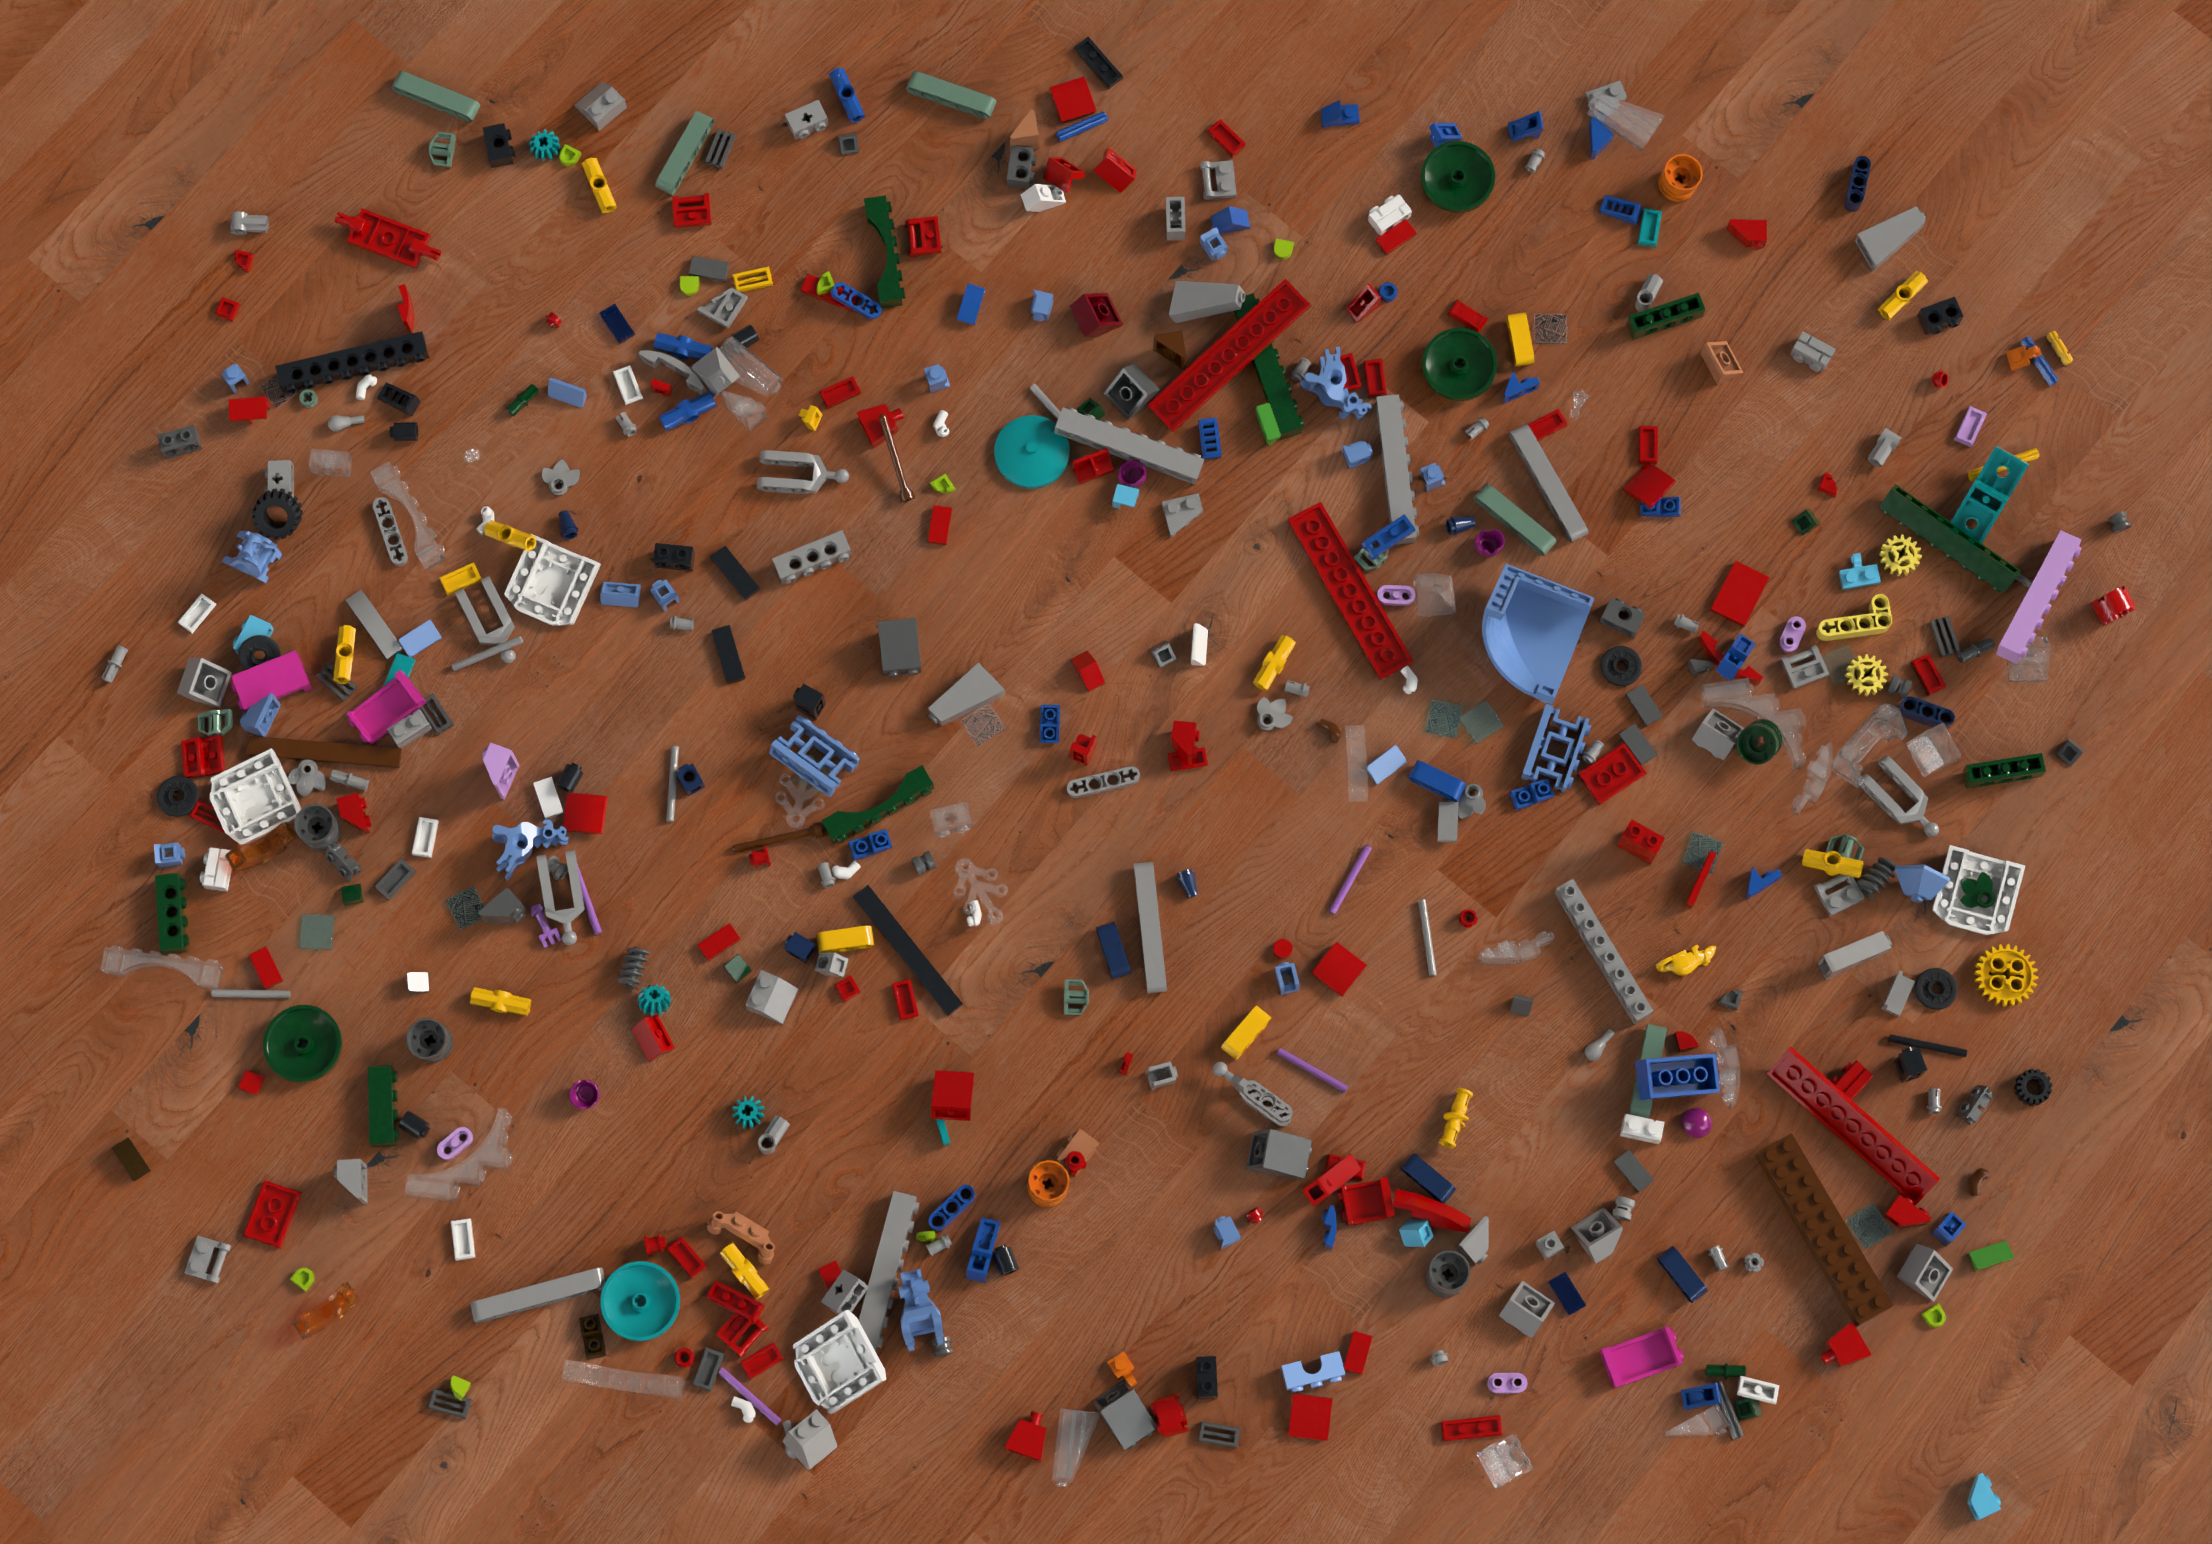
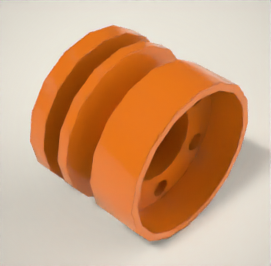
M1679 154L1670 158L1658 180L1662 195L1675 202L1689 199L1702 180L1703 172L1700 163L1694 157L1686 154Z
M1051 1160L1042 1161L1035 1165L1029 1174L1027 1191L1031 1200L1040 1207L1047 1208L1061 1203L1067 1195L1070 1178L1068 1171L1060 1163ZM1047 1182L1051 1183L1048 1190L1045 1189Z

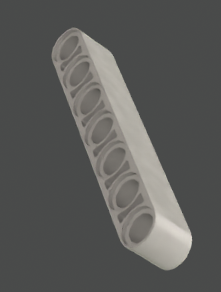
M1524 424L1510 431L1509 436L1568 540L1573 542L1587 535L1588 529L1530 427Z
M1153 861L1134 863L1147 993L1166 992L1167 984Z
M595 1268L470 1303L474 1323L486 1322L603 1289L606 1280L603 1268Z

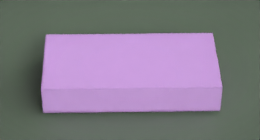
M1969 406L1954 440L1972 447L1987 413Z

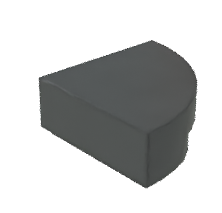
M1734 990L1726 993L1720 999L1718 1005L1737 1010L1743 991Z

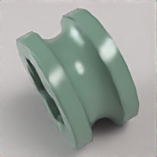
M310 389L302 391L299 396L301 403L307 408L314 407L318 402L317 395ZM307 395H309V397L311 396L312 401L308 402L307 400V402H305V397Z

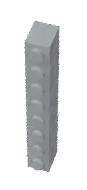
M1399 394L1377 396L1375 404L1389 520L1392 523L1405 514L1415 528V532L1395 545L1415 543L1416 537L1419 536V527L1414 522V519H1417V510L1412 505V501H1415L1414 489H1410V483L1413 482L1412 472H1408L1410 454H1406L1405 448L1408 447V437L1404 436L1403 432L1406 429L1405 418L1401 416V412H1404L1403 400L1400 401Z
M1070 407L1062 408L1054 430L1055 434L1099 450L1107 448L1109 454L1128 461H1140L1147 468L1194 485L1204 462V459L1196 453H1186L1180 447L1167 446L1163 441L1148 439V436L1141 433L1137 435L1128 428H1118L1109 421H1099L1090 414H1080L1077 410Z
M893 1191L868 1284L869 1288L866 1291L859 1317V1322L875 1352H877L878 1347H882L884 1336H881L882 1329H886L889 1317H886L888 1309H892L894 1298L891 1297L892 1292L897 1290L899 1279L896 1277L898 1271L903 1269L904 1260L902 1255L903 1252H907L910 1242L907 1240L908 1233L913 1231L915 1223L912 1221L913 1214L918 1213L920 1205L917 1202L916 1196Z

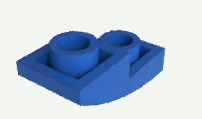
M967 283L957 320L975 325L985 288Z
M1661 498L1651 509L1641 502L1640 515L1646 517H1681V498Z
M1041 705L1040 743H1059L1060 705Z
M1548 778L1531 783L1529 786L1512 790L1509 793L1516 811L1554 797Z
M887 829L873 832L866 837L848 842L854 861L892 848Z
M1330 1205L1329 1210H1324L1321 1220L1325 1221L1323 1227L1330 1229V1231L1326 1230L1323 1242H1326L1324 1248L1332 1250L1337 1224L1335 1208Z

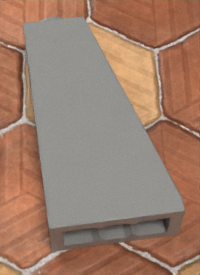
M1917 206L1857 234L1855 242L1872 272L1877 270L1923 228L1926 220L1925 215L1922 211H1919Z
M1176 281L1169 316L1175 323L1239 310L1245 301V292L1239 284Z
M977 663L928 708L930 714L928 716L935 724L939 723L941 726H944L1003 697L1005 689L980 663Z
M1881 931L1823 955L1817 964L1824 978L1829 980L1888 953L1892 943L1889 936Z

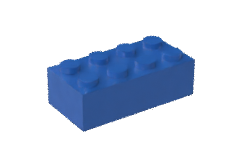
M1716 1053L1635 1061L1640 1100L1709 1095L1720 1092Z

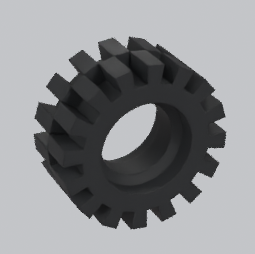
M2030 1069L2024 1071L2016 1079V1084L2014 1085V1089H2016L2015 1094L2019 1096L2018 1099L2020 1101H2024L2023 1104L2026 1105L2028 1103L2029 1106L2036 1104L2037 1106L2049 1098L2052 1092V1082L2050 1083L2049 1076L2046 1077L2047 1073L2040 1072V1069ZM2035 1080L2040 1084V1092L2038 1094H2031L2027 1091L2026 1084L2028 1081Z

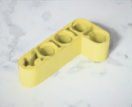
M1877 594L1869 604L1870 614L1823 620L1816 630V635L1822 641L1883 634L1888 631L1892 624L1889 600L1885 595ZM1874 602L1882 603L1883 608L1876 607ZM1878 620H1884L1886 626H1881ZM1859 623H1866L1868 628H1861ZM1840 625L1848 626L1849 631L1842 630Z

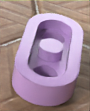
M1384 585L1379 588L1377 599L1382 605L1409 606L1415 600V591L1410 586ZM1388 594L1390 598L1385 599L1383 595ZM1406 594L1409 598L1403 599L1402 595Z
M1795 616L1790 618L1779 640V648L1784 653L1794 652L1800 643L1806 629V623L1801 617ZM1798 623L1800 627L1795 628L1793 624ZM1786 640H1791L1792 644H1787Z
M466 1127L457 1128L439 1143L437 1147L438 1155L444 1160L454 1159L472 1143V1132ZM462 1135L467 1136L465 1141H460ZM446 1148H451L449 1154L445 1153Z
M1494 1373L1487 1381L1488 1389L1496 1394L1522 1393L1528 1384L1527 1378L1521 1373ZM1499 1379L1501 1386H1496L1494 1380ZM1519 1379L1521 1385L1516 1386L1514 1380Z

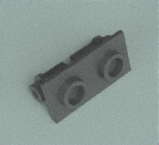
M335 842L331 847L327 845L325 851L327 861L333 864L338 869L340 875L344 878L346 877L350 882L353 873L357 875L361 872L360 865L352 857L347 860L344 859L349 853L340 844Z
M1983 1085L1974 1087L1970 1092L1968 1100L1960 1107L1957 1117L1966 1118L1965 1122L1969 1125L1976 1123L1982 1113L1977 1107L1980 1106L1985 1109L1992 1099L1991 1095L1993 1093L1988 1090L1989 1087Z

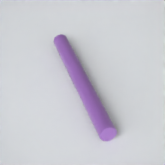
M1365 845L1331 905L1330 913L1336 914L1372 849L1370 846Z
M578 867L583 903L594 934L598 935L602 933Z
M1282 1048L1278 1050L1277 1055L1344 1093L1347 1090L1348 1086L1286 1050Z
M722 1367L719 1370L718 1374L776 1426L781 1422V1419L725 1368Z

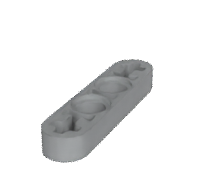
M378 497L373 502V509L390 559L395 566H404L408 562V554L388 499ZM380 503H383L385 505L384 509L386 514L384 515L381 509L378 508L380 507ZM386 519L393 521L392 526L389 528L383 527V521ZM391 536H397L399 539L394 545L388 543ZM395 549H398V550H399V553H400L401 556H402V557H401V559H402L401 561H398V559H395V558H397V554H396V552H395Z
M1131 766L1074 779L1068 783L1067 793L1071 798L1075 799L1132 786L1139 782L1140 772L1136 767ZM1129 772L1136 774L1134 780L1128 777L1124 778V783H1121V773H1123V777L1128 776ZM1116 776L1118 783L1110 785L1107 782L1108 777ZM1097 780L1100 786L1097 789H1091L1088 785L1089 782ZM1083 782H1086V792H1084V788L1078 789V793L1070 791L1073 789V785L1079 788L1083 787Z

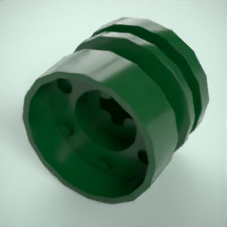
M1755 720L1739 734L1737 739L1738 753L1748 763L1755 765L1764 764L1770 761L1781 749L1783 743L1782 732L1778 725L1770 720ZM1760 737H1763V738H1764V739H1763L1764 743H1761V742H1760V741H1761Z

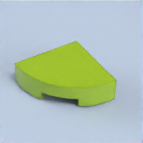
M830 271L824 273L817 284L818 296L831 292L834 286Z
M946 474L929 483L935 491L940 493L956 491Z
M935 1231L916 1233L917 1242H934L936 1240Z
M453 1375L450 1387L454 1392V1396L462 1401L471 1383Z

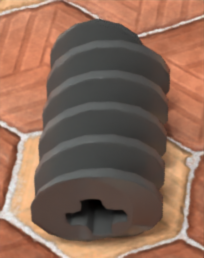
M1879 857L1878 863H1874L1873 868L1868 870V874H1864L1863 879L1858 881L1861 891L1872 900H1875L1873 893L1880 894L1878 887L1885 889L1883 882L1890 883L1888 876L1895 878L1893 870L1895 871L1897 865L1884 857Z
M633 947L626 950L629 955L624 956V960L627 962L621 965L625 970L619 971L622 977H618L617 982L627 988L639 990L635 984L642 983L637 978L644 977L640 969L647 968L642 963L649 962L645 955H651V952Z

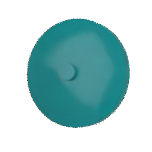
M1028 415L1012 420L1000 431L995 442L994 455L996 465L1006 480L1021 488L1038 489L1052 484L1064 473L1069 461V443L1066 437L1054 433L1055 422L1042 416Z
M645 1261L631 1262L615 1270L605 1282L601 1293V1311L608 1326L619 1336L631 1341L652 1340L663 1335L674 1324L680 1310L679 1289L673 1277L661 1266Z

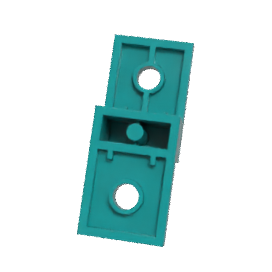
M1995 446L1951 523L1980 543H1983L2029 464L2004 449ZM1999 467H2006L2008 475L2000 476L1997 472ZM1970 518L1975 519L1977 527L1969 528L1966 524L1967 520Z

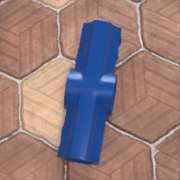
M844 68L834 69L829 73V76L839 96L840 103L843 105L850 123H857L865 118V114L856 97L855 90L851 86ZM846 93L851 94L850 97H843Z
M658 332L654 341V349L672 353L675 357L685 360L688 358L700 360L713 349L710 345L694 342L693 339L682 335L675 337Z
M708 391L692 400L685 399L676 405V408L660 415L659 418L664 429L668 431L683 423L688 424L697 420L699 415L717 406L711 393Z

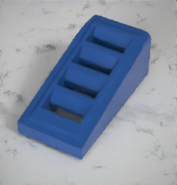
M1605 195L1599 212L1636 225L1642 207L1639 203ZM1610 202H1612V207L1610 210H1608V206ZM1617 205H1620L1618 212H1615ZM1626 207L1627 210L1625 214H1623V210Z
M1217 418L1198 420L1203 459L1221 458ZM1209 433H1214V434H1215V435H1213V436H1204V434H1209ZM1208 441H1216V443L1205 444ZM1216 448L1217 451L1206 452V449Z

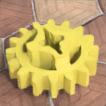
M1894 535L1892 540L1888 538L1886 544L1882 545L1881 549L1884 551H1881L1879 556L1883 557L1880 563H1886L1884 569L1890 568V574L1896 571L1897 576H1900L1902 572L1907 576L1909 570L1913 573L1916 569L1915 567L1919 566L1920 562L1918 560L1922 558V555L1918 553L1921 548L1915 547L1916 541L1910 542V536L1906 540L1904 535H1901L1900 539ZM1902 550H1903V551H1904V552H1903V556H1902V558H1900V560L1898 561L1899 553H1901Z
M1865 654L1863 659L1859 655L1856 658L1857 661L1852 660L1850 662L1851 666H1848L1846 669L1849 673H1846L1845 677L1850 678L1847 685H1853L1852 691L1858 689V695L1862 692H1865L1866 696L1870 692L1875 695L1877 690L1881 691L1883 689L1882 685L1887 683V680L1884 678L1888 676V673L1883 672L1886 666L1880 665L1881 659L1875 661L1874 655L1871 659H1869L1868 654ZM1870 671H1872L1870 673V676H1867L1864 679H1862L1864 674H1867ZM1876 671H1878L1879 680H1878V677L1876 676Z

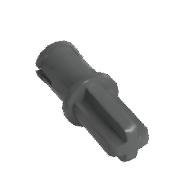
M1987 638L1977 644L1973 643L1971 647L1957 652L1960 662L1965 663L1995 647L1994 640Z

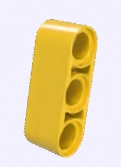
M1526 313L1506 315L1515 367L1534 364V352Z
M871 926L824 931L816 934L818 953H838L874 946Z
M1255 1006L1223 1043L1221 1048L1237 1060L1272 1018L1261 1008Z

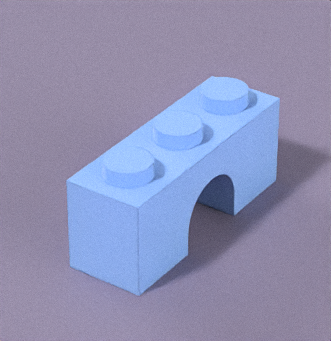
M1340 1352L1320 1356L1321 1369L1315 1374L1305 1372L1301 1361L1282 1365L1281 1371L1286 1390L1296 1393L1303 1391L1305 1386L1311 1385V1388L1322 1386V1382L1330 1380V1383L1342 1381L1341 1377L1345 1376Z

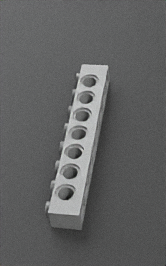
M1574 879L1557 887L1554 894L1633 1024L1636 1025L1650 1017L1654 1012Z

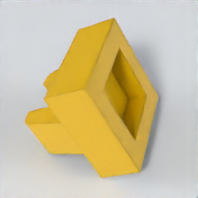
M810 405L809 410L801 409L798 416L802 417L801 420L808 429L815 431L823 414L818 407Z

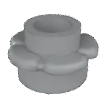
M1757 1253L1747 1255L1744 1259L1745 1267L1748 1271L1758 1272L1764 1265L1763 1258H1760V1255Z
M1443 1350L1432 1353L1433 1357L1430 1358V1361L1433 1362L1434 1366L1443 1365L1449 1361L1447 1357L1449 1354L1444 1353Z

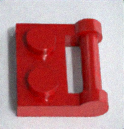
M709 193L687 197L672 196L675 228L712 225ZM704 203L702 206L679 207L682 204Z
M938 216L905 220L909 239V257L914 258L920 255L942 253ZM916 226H920L922 247L917 248Z
M734 1313L716 1335L743 1358L749 1347L769 1328L760 1319H757L755 1324L758 1327L739 1347L735 1343L754 1322Z

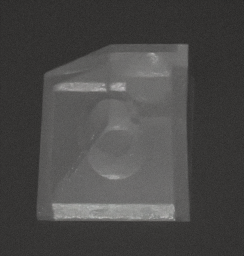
M726 391L721 393L724 406L749 431L766 418V408L760 401L756 402L751 397Z
M1438 573L1415 575L1414 586L1418 617L1457 613L1452 576Z

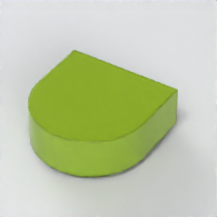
M565 144L560 151L559 158L564 166L571 167L578 162L582 154L580 151Z
M1276 238L1274 245L1275 256L1281 260L1288 259L1292 255L1294 242Z
M680 276V288L684 295L693 296L698 292L699 276Z
M303 1267L299 1268L290 1280L307 1292L313 1284L315 1276L310 1269Z
M1939 1303L1921 1314L1925 1322L1933 1328L1940 1327L1946 1320L1945 1312Z

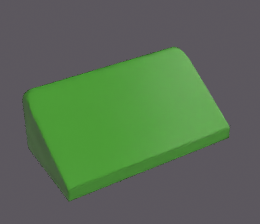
M1269 403L1256 406V416L1266 444L1271 446L1281 437L1272 408Z
M2006 1241L1968 1252L1975 1271L2014 1259V1255Z

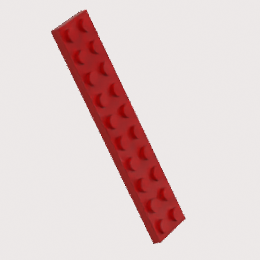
M1285 278L1147 406L1172 432H1175L1311 307V304Z
M1319 502L1288 518V523L1379 680L1413 664L1412 657L1323 504Z
M1790 1047L1768 1071V1076L1902 1195L1910 1198L1915 1206L1940 1180L1934 1172L1794 1048Z

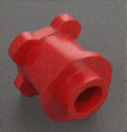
M766 845L763 846L764 849L751 850L752 854H748L751 866L755 865L756 868L764 864H768V867L771 866Z
M1072 1151L1064 1158V1164L1070 1169L1069 1172L1072 1175L1077 1174V1171L1087 1167L1084 1156L1078 1151ZM1073 1159H1077L1079 1162L1077 1164H1073L1071 1161Z
M660 1233L658 1236L648 1238L647 1235L644 1236L646 1252L649 1257L655 1252L661 1251L663 1253L664 1248H667L665 1236L661 1237Z

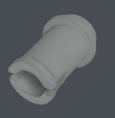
M1538 148L1532 150V156L1525 166L1526 170L1531 173H1536L1541 160L1545 159V152Z
M1300 358L1295 370L1291 371V379L1298 383L1304 380V375L1311 362L1306 358Z
M626 412L620 413L622 418L617 415L615 419L622 427L623 434L628 437L633 436L637 432V426L631 422Z
M1484 417L1477 418V421L1466 429L1465 433L1473 440L1483 430H1488L1489 423Z
M1678 614L1674 625H1676V628L1681 627L1695 634L1699 622L1684 617V614Z
M677 616L671 617L670 628L674 631L676 629L693 631L694 619L677 618Z
M1290 680L1287 681L1285 686V692L1301 695V698L1307 697L1310 686H1307V683L1300 684Z
M1595 739L1590 748L1583 752L1582 759L1587 764L1596 762V757L1605 748L1604 744Z
M828 862L817 866L822 880L820 883L824 888L833 887L836 881L832 876Z
M1936 1088L1928 1089V1106H1926L1929 1114H1939L1940 1110H1942V1106H1940V1089H1937V1091Z
M942 1234L941 1238L927 1244L926 1247L931 1256H934L945 1248L949 1249L952 1242L947 1234L944 1236Z
M1719 1245L1709 1249L1708 1254L1712 1257L1718 1272L1730 1267L1722 1253L1723 1248H1720Z

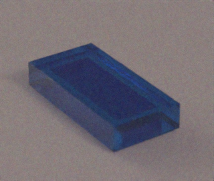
M616 304L599 313L619 345L635 335Z
M1566 1272L1548 1282L1568 1316L1586 1306Z

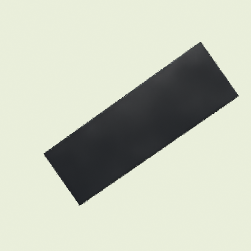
M1089 37L1074 47L1077 54L1108 89L1123 79V75Z
M726 546L710 556L745 601L760 590L759 586Z
M730 625L711 630L727 684L744 680L745 675Z

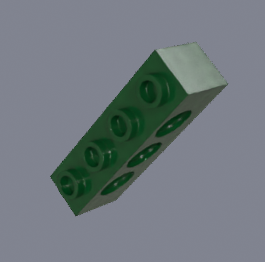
M1696 293L1629 315L1626 324L1632 339L1635 340L1701 318L1704 315L1705 307L1700 294Z
M2042 753L1969 764L1965 766L1962 772L1966 789L2039 778L2044 775L2046 768Z
M179 873L155 875L160 951L164 955L187 952L189 936L186 934L185 927H188V918L184 914V909L187 908L186 897H183V890L186 889L185 879ZM176 891V895L168 899L169 892ZM177 910V914L174 917H169L170 911ZM178 928V933L175 936H170L171 930Z

